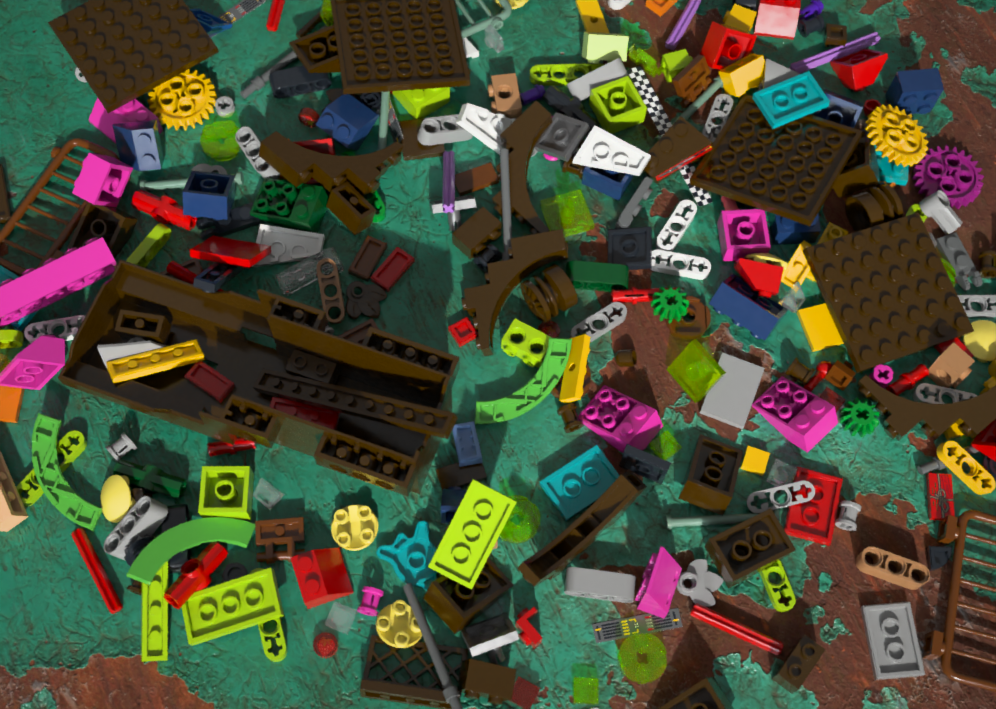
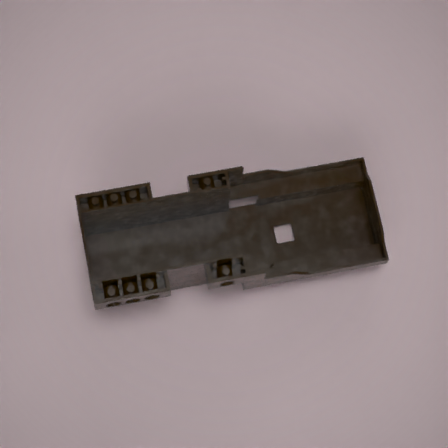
M120 259L111 278L102 284L71 343L69 357L58 376L63 385L234 445L237 436L272 448L273 444L276 443L313 456L317 465L407 497L410 491L420 494L441 442V437L344 413L340 414L337 429L333 430L270 408L272 397L276 396L259 393L253 388V385L263 368L286 373L285 368L293 350L296 349L337 363L340 372L335 384L337 386L452 412V386L460 369V357L373 327H369L363 343L359 344L324 332L328 320L326 312L261 289L257 290L260 300L233 291L207 293L200 288L193 287V284ZM120 309L165 316L171 324L166 346L197 339L204 354V359L218 364L216 371L232 381L235 387L222 403L218 402L185 379V374L195 363L113 384L97 346L128 342L122 340L114 331ZM242 328L274 338L276 350L247 340L245 333L242 332Z

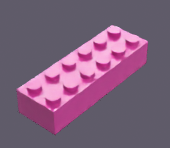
M98 237L92 238L85 242V246L79 249L76 247L71 248L64 253L65 256L58 259L51 258L43 263L44 266L36 270L34 268L28 269L22 273L21 277L15 280L11 278L3 281L0 284V329L113 274L118 264L103 237L100 239Z

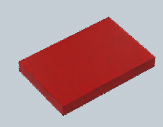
M211 236L190 249V257L247 268H250L271 253L270 245Z
M797 466L793 482L809 481L815 488V495L808 502L788 506L784 531L790 536L830 546L843 478ZM805 484L800 485V490L793 491L792 486L791 501L797 500L794 495L802 494L803 498L808 497L807 493L811 492V489L806 488Z

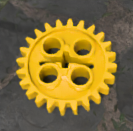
M189 69L185 73H181L152 89L153 92H148L150 111L158 117L161 125L166 123L168 129L174 125L177 131L180 126L187 130L188 125H191L194 129L196 122L202 125V118L209 120L208 113H214L213 107H215V99H217L211 80L206 79L204 73L199 76L197 70L191 74Z
M883 104L872 111L865 122L868 125L865 130L870 132L867 137L873 139L870 144L876 145L875 151H881L882 157L887 156L889 162L895 160L897 166L902 163L903 167L907 165L911 167L923 159L927 154L926 151L929 149L926 146L929 142L924 139L927 134L921 132L922 126H917L918 120L911 119L912 114L908 116L905 114V109L899 111L898 106L892 108L890 104L887 106Z

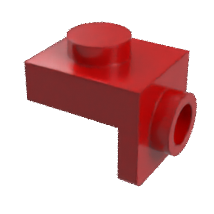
M535 606L530 610L528 608L522 610L516 616L518 620L515 624V627L520 632L518 634L519 638L526 646L531 645L533 648H536L542 642V637L529 622L537 615L538 610Z

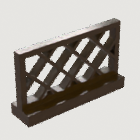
M371 635L364 675L360 686L361 697L439 709H452L450 703L446 702L443 695L444 688L440 678L438 679L431 670L435 667L434 663L432 662L430 665H427L421 656L428 651L426 643L417 642L408 647L413 651L414 655L403 661L397 653L402 648H393L385 643L380 636ZM375 644H386L390 651L379 658L374 652ZM437 645L439 651L445 653L444 655L441 654L446 668L449 670V676L452 675L458 682L459 677L456 672L461 669L462 661L467 660L468 649ZM452 654L462 655L461 663L453 669L445 660ZM394 655L400 665L389 672L382 662ZM418 658L425 668L413 675L407 665ZM377 665H380L386 673L379 680L369 678L370 670ZM404 668L410 679L404 683H398L393 678V675ZM426 672L435 681L428 687L421 686L417 680ZM459 692V694H460L459 700H460V703H461V694H462V692Z

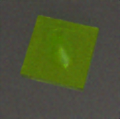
M581 189L540 200V206L550 231L563 229L565 237L594 229L595 224Z
M697 339L691 341L667 368V371L695 403L701 401L726 374Z

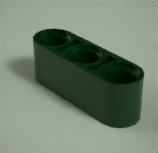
M569 261L566 263L565 273L575 289L611 292L612 289H628L629 268L625 265L587 261Z

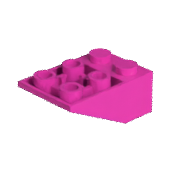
M783 376L752 404V407L788 441L807 453L838 424L834 405Z
M605 385L578 415L580 421L622 453L627 444L643 451L663 427L656 409Z
M660 547L657 553H652L642 576L644 580L641 586H639L635 598L636 601H639L637 609L661 618H665L668 614L682 570L664 547Z

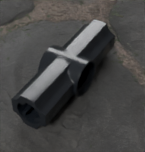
M551 85L544 93L542 100L557 113L588 123L590 129L585 137H588L594 125L599 127L600 123L585 111L583 104L577 98H569L555 85Z

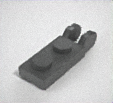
M649 177L644 178L618 218L615 229L630 227L633 216L636 217L642 208V205H640L642 199L647 200L653 191L650 188L653 182L652 179Z
M957 233L936 239L935 245L963 291L971 288L967 275L975 287L981 286L983 281L980 273L976 270Z

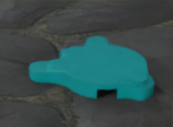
M419 521L416 524L413 537L408 538L404 533H399L392 545H381L377 548V556L389 562L394 568L395 574L405 584L412 583L413 586L428 590L431 583L437 579L438 572L428 567L437 548L429 539V523L427 521Z

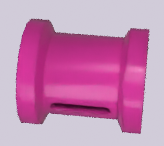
M881 364L873 369V373L868 377L885 389L887 384L893 379V371L889 366Z
M364 586L362 589L364 595L361 606L357 608V612L376 617L379 613L377 611L378 603L384 592L377 588Z

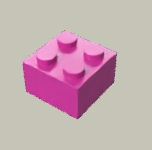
M89 152L83 161L80 175L75 180L72 193L94 205L117 207L133 167L114 157Z
M764 210L721 211L717 227L722 261H737L739 258L745 259L746 255L769 253L771 245Z

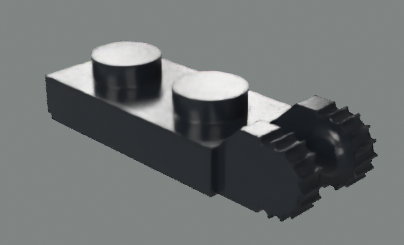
M253 202L231 209L227 220H215L207 217L196 222L198 229L209 228L201 232V239L205 241L211 236L224 237L259 225V218L249 214Z

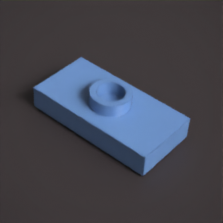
M474 421L455 424L452 433L459 466L483 463Z

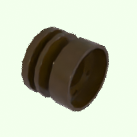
M883 182L866 189V191L848 197L845 202L846 216L855 232L903 217V207L899 196L890 185Z
M556 264L541 271L540 278L533 276L530 278V281L526 280L520 285L522 295L529 309L543 323L551 320V317L558 316V309L566 311L578 302L577 293L569 277Z

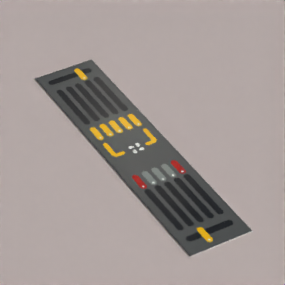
M243 0L218 16V18L233 24L266 2V0Z
M389 98L388 126L393 141L400 143L403 135Z
M674 608L669 609L665 618L648 613L592 624L596 643L679 628L683 627L679 609Z

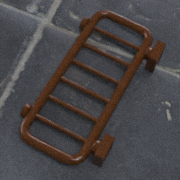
M73 138L67 141L62 148L55 146L51 151V157L54 158L0 231V247L3 243H6L40 259L41 262L35 270L44 266L43 263L51 258L58 259L65 256L60 249L77 227L88 201L84 200L80 205L46 190L44 187L53 175L72 184L75 183V180L55 171L64 159L83 166L82 161L68 156L69 152L76 146L119 160L116 153L83 138ZM43 192L78 208V210L68 222L31 204L39 193ZM29 208L66 225L59 237L55 239L19 221ZM15 226H19L54 242L46 255L42 256L7 240V237ZM0 257V265L19 276H22V273L27 270Z
M967 510L959 518L947 515L939 521L936 543L947 545L955 540L944 633L933 630L925 634L922 658L934 660L941 657V668L949 679L996 692V682L957 672L951 666L952 653L996 665L995 659L952 648L955 629L996 640V635L955 624L957 606L996 616V611L958 601L960 583L996 592V587L961 578L963 560L996 569L995 563L963 555L965 537L996 545L995 540L966 533L967 522L970 519L996 525V515L977 510Z

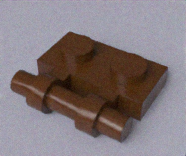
M698 55L672 79L678 97L684 98L680 102L683 108L691 105L697 99V96L703 93L712 83L711 78L706 77L710 74V70L705 56Z
M303 517L255 521L257 547L266 546V552L256 554L257 562H266L267 564H273L275 561L280 560L291 562L290 557L306 552L305 549L296 550V543H305ZM287 544V550L274 551V545Z

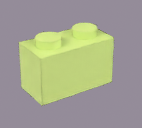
M584 32L582 57L588 59V63L596 64L600 63V60H607V63L618 58L626 61L629 36L615 33Z

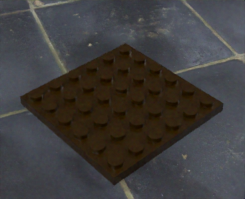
M89 0L48 22L108 114L219 52L217 46L183 0Z
M330 0L343 95L470 86V76L454 0Z
M744 94L713 142L715 150L706 153L691 176L690 185L811 226L860 141L862 131L810 114L772 129L753 100V96Z
M919 212L813 245L803 250L857 373L974 332Z

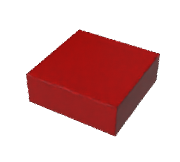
M467 316L448 327V331L459 347L478 336V332Z

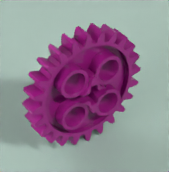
M947 145L943 150L937 146L935 151L930 148L923 159L915 164L916 166L913 169L915 174L912 179L917 180L914 187H921L918 194L925 193L926 198L941 190L947 195L950 202L949 206L952 208L954 205L959 209L962 205L966 207L980 194V189L984 185L981 182L984 176L979 174L982 168H975L978 161L971 162L972 155L965 157V150L958 153L956 147L950 151Z

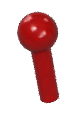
M829 361L819 362L816 366V373L803 388L812 392L833 366L832 363Z

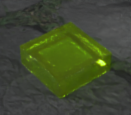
M668 430L649 443V447L655 454L666 461L682 448Z
M574 677L573 704L598 705L599 678Z

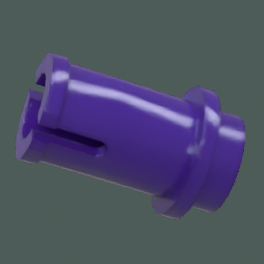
M811 0L809 5L800 10L799 16L804 13L805 15L799 20H807L815 14H820L824 9L823 3L820 0Z
M536 84L534 88L519 93L521 104L525 106L535 100H542L545 93L543 85L538 86Z

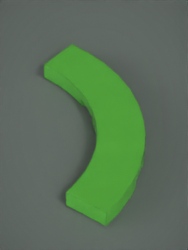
M549 337L545 358L535 376L526 385L509 396L489 401H476L475 424H494L508 421L523 415L541 403L551 393L564 373L571 351L572 339Z
M38 413L32 434V462L39 485L50 502L64 516L79 526L94 532L101 516L102 508L80 497L67 483L59 465L57 442L62 421Z
M225 517L201 518L179 524L151 541L137 556L126 576L150 585L155 575L171 557L180 551L182 552L201 543H229L246 548L254 531L255 524Z

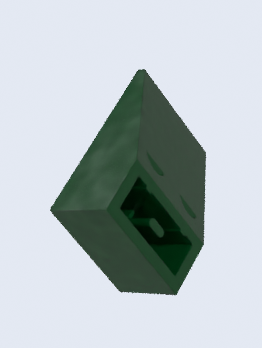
M264 177L249 214L282 228L318 233L327 210L326 205L329 197L322 186L302 183L295 187L289 181Z

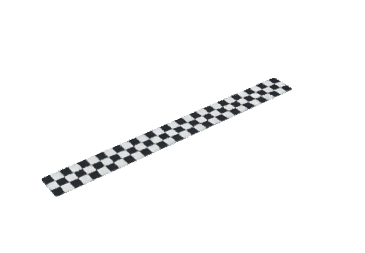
M639 66L628 69L627 72L646 105L658 131L663 136L672 126L642 68ZM693 163L680 168L679 170L698 206L712 203L713 201L707 190L690 185V178L696 170Z

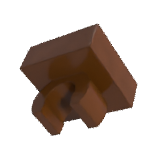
M837 360L825 376V379L844 391L856 374V372L851 370L854 365L847 360L844 364Z

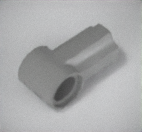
M941 190L936 191L919 203L922 212L927 217H932L945 234L954 232L963 223L949 206V199Z

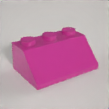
M97 98L88 119L92 125L115 144L116 139L112 125L116 123L156 120L159 134L163 132L158 117L136 99L108 114Z
M54 335L40 336L18 353L0 373V386L40 390L65 365V339L56 338Z

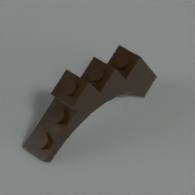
M537 100L500 134L502 148L508 149V153H510L511 217L514 215L521 225L526 224L530 228L529 232L531 234L550 231L533 208L528 195L527 185L528 167L533 150L541 135L552 124L551 114ZM499 163L496 166V169L498 172L497 177L501 181V170ZM500 190L492 200L494 203L493 209L502 217V193Z
M275 131L261 141L259 156L295 187H298L303 182L307 183L313 177L331 192L334 188L348 181L365 197L368 193H373L379 188L380 177L385 174L387 169L400 162L403 145L396 141L388 147L373 153L357 156H336L306 149Z
M563 229L511 238V247H508L510 259L487 264L488 272H485L487 285L464 289L465 297H462V306L473 317L474 327L478 329L479 336L475 337L478 350L482 351L484 356L493 355L495 324L500 310L510 293L523 279L535 270L551 262L568 258Z
M867 375L859 380L857 384L858 392L865 399H870L875 404V409L877 412H880V415L888 417L882 424L885 427L884 431L892 439L896 438L898 441L918 424L922 426L921 430L929 438L933 437L936 440L954 423L959 425L958 429L965 436H970L973 439L996 419V385L987 392L969 400L950 404H928L896 396L880 387Z
M631 470L621 474L574 523L543 549L520 564L517 569L522 573L523 578L533 586H536L546 579L551 580L558 576L576 555L585 551L603 530L609 528L618 520L647 486Z

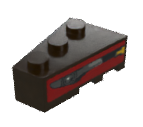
M680 116L649 150L648 154L651 155V158L642 172L657 184L678 172L680 168L697 161V158L714 151L713 142Z

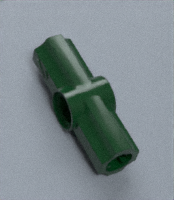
M120 459L113 469V475L127 476L130 485L142 488L143 492L159 493L180 500L186 491V479L167 474L160 468L145 464L141 466Z

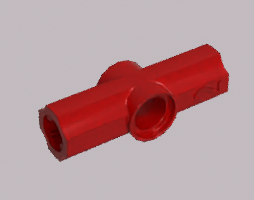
M140 189L132 197L131 205L133 208L150 214L162 224L172 223L189 231L196 226L198 218L183 215V206L178 205L175 200L163 195L160 198Z
M211 542L197 558L185 562L180 570L181 576L164 593V599L174 608L180 609L195 591L203 590L210 584L212 579L210 575L227 557V550L218 542Z

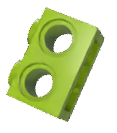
M515 318L502 338L501 349L509 356L519 357L530 367L536 366L540 368L547 352L550 336ZM520 338L522 341L515 343L511 339ZM539 348L541 352L534 353L531 349Z

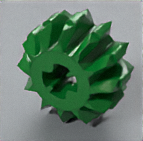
M670 284L666 290L661 286L659 291L653 294L651 308L654 309V316L660 315V322L664 318L668 320L669 324L672 323L673 319L679 322L681 317L687 314L689 301L686 300V293H680V287L673 290Z
M858 397L852 402L847 401L844 405L845 408L840 410L842 417L839 419V423L846 424L843 429L844 431L850 429L851 436H855L857 432L860 437H864L866 433L872 434L874 427L879 425L877 418L880 412L873 411L875 404L867 405V399H864L862 403Z

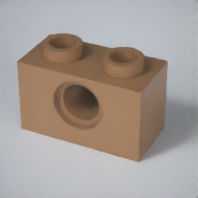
M516 73L491 76V84L487 85L488 95L493 97V102H490L491 113H500L505 115L506 118L517 119L522 114V105Z
M953 342L928 369V377L938 386L946 388L952 386L955 389L971 373L972 370L969 367L975 360Z

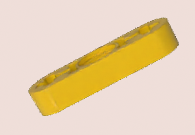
M947 441L937 447L938 458L973 492L983 495L991 493L995 489L993 476L957 442ZM947 448H950V449H951V450H950V455H951V456H948V452H949V451H948ZM963 462L968 463L970 466L969 474L962 470ZM982 479L984 480V483H983L984 488H982V486H981V485H982V481H981Z

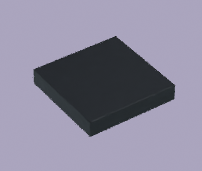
M651 226L608 230V263L625 265L629 270L652 269Z
M627 444L619 466L658 484H662L671 462Z

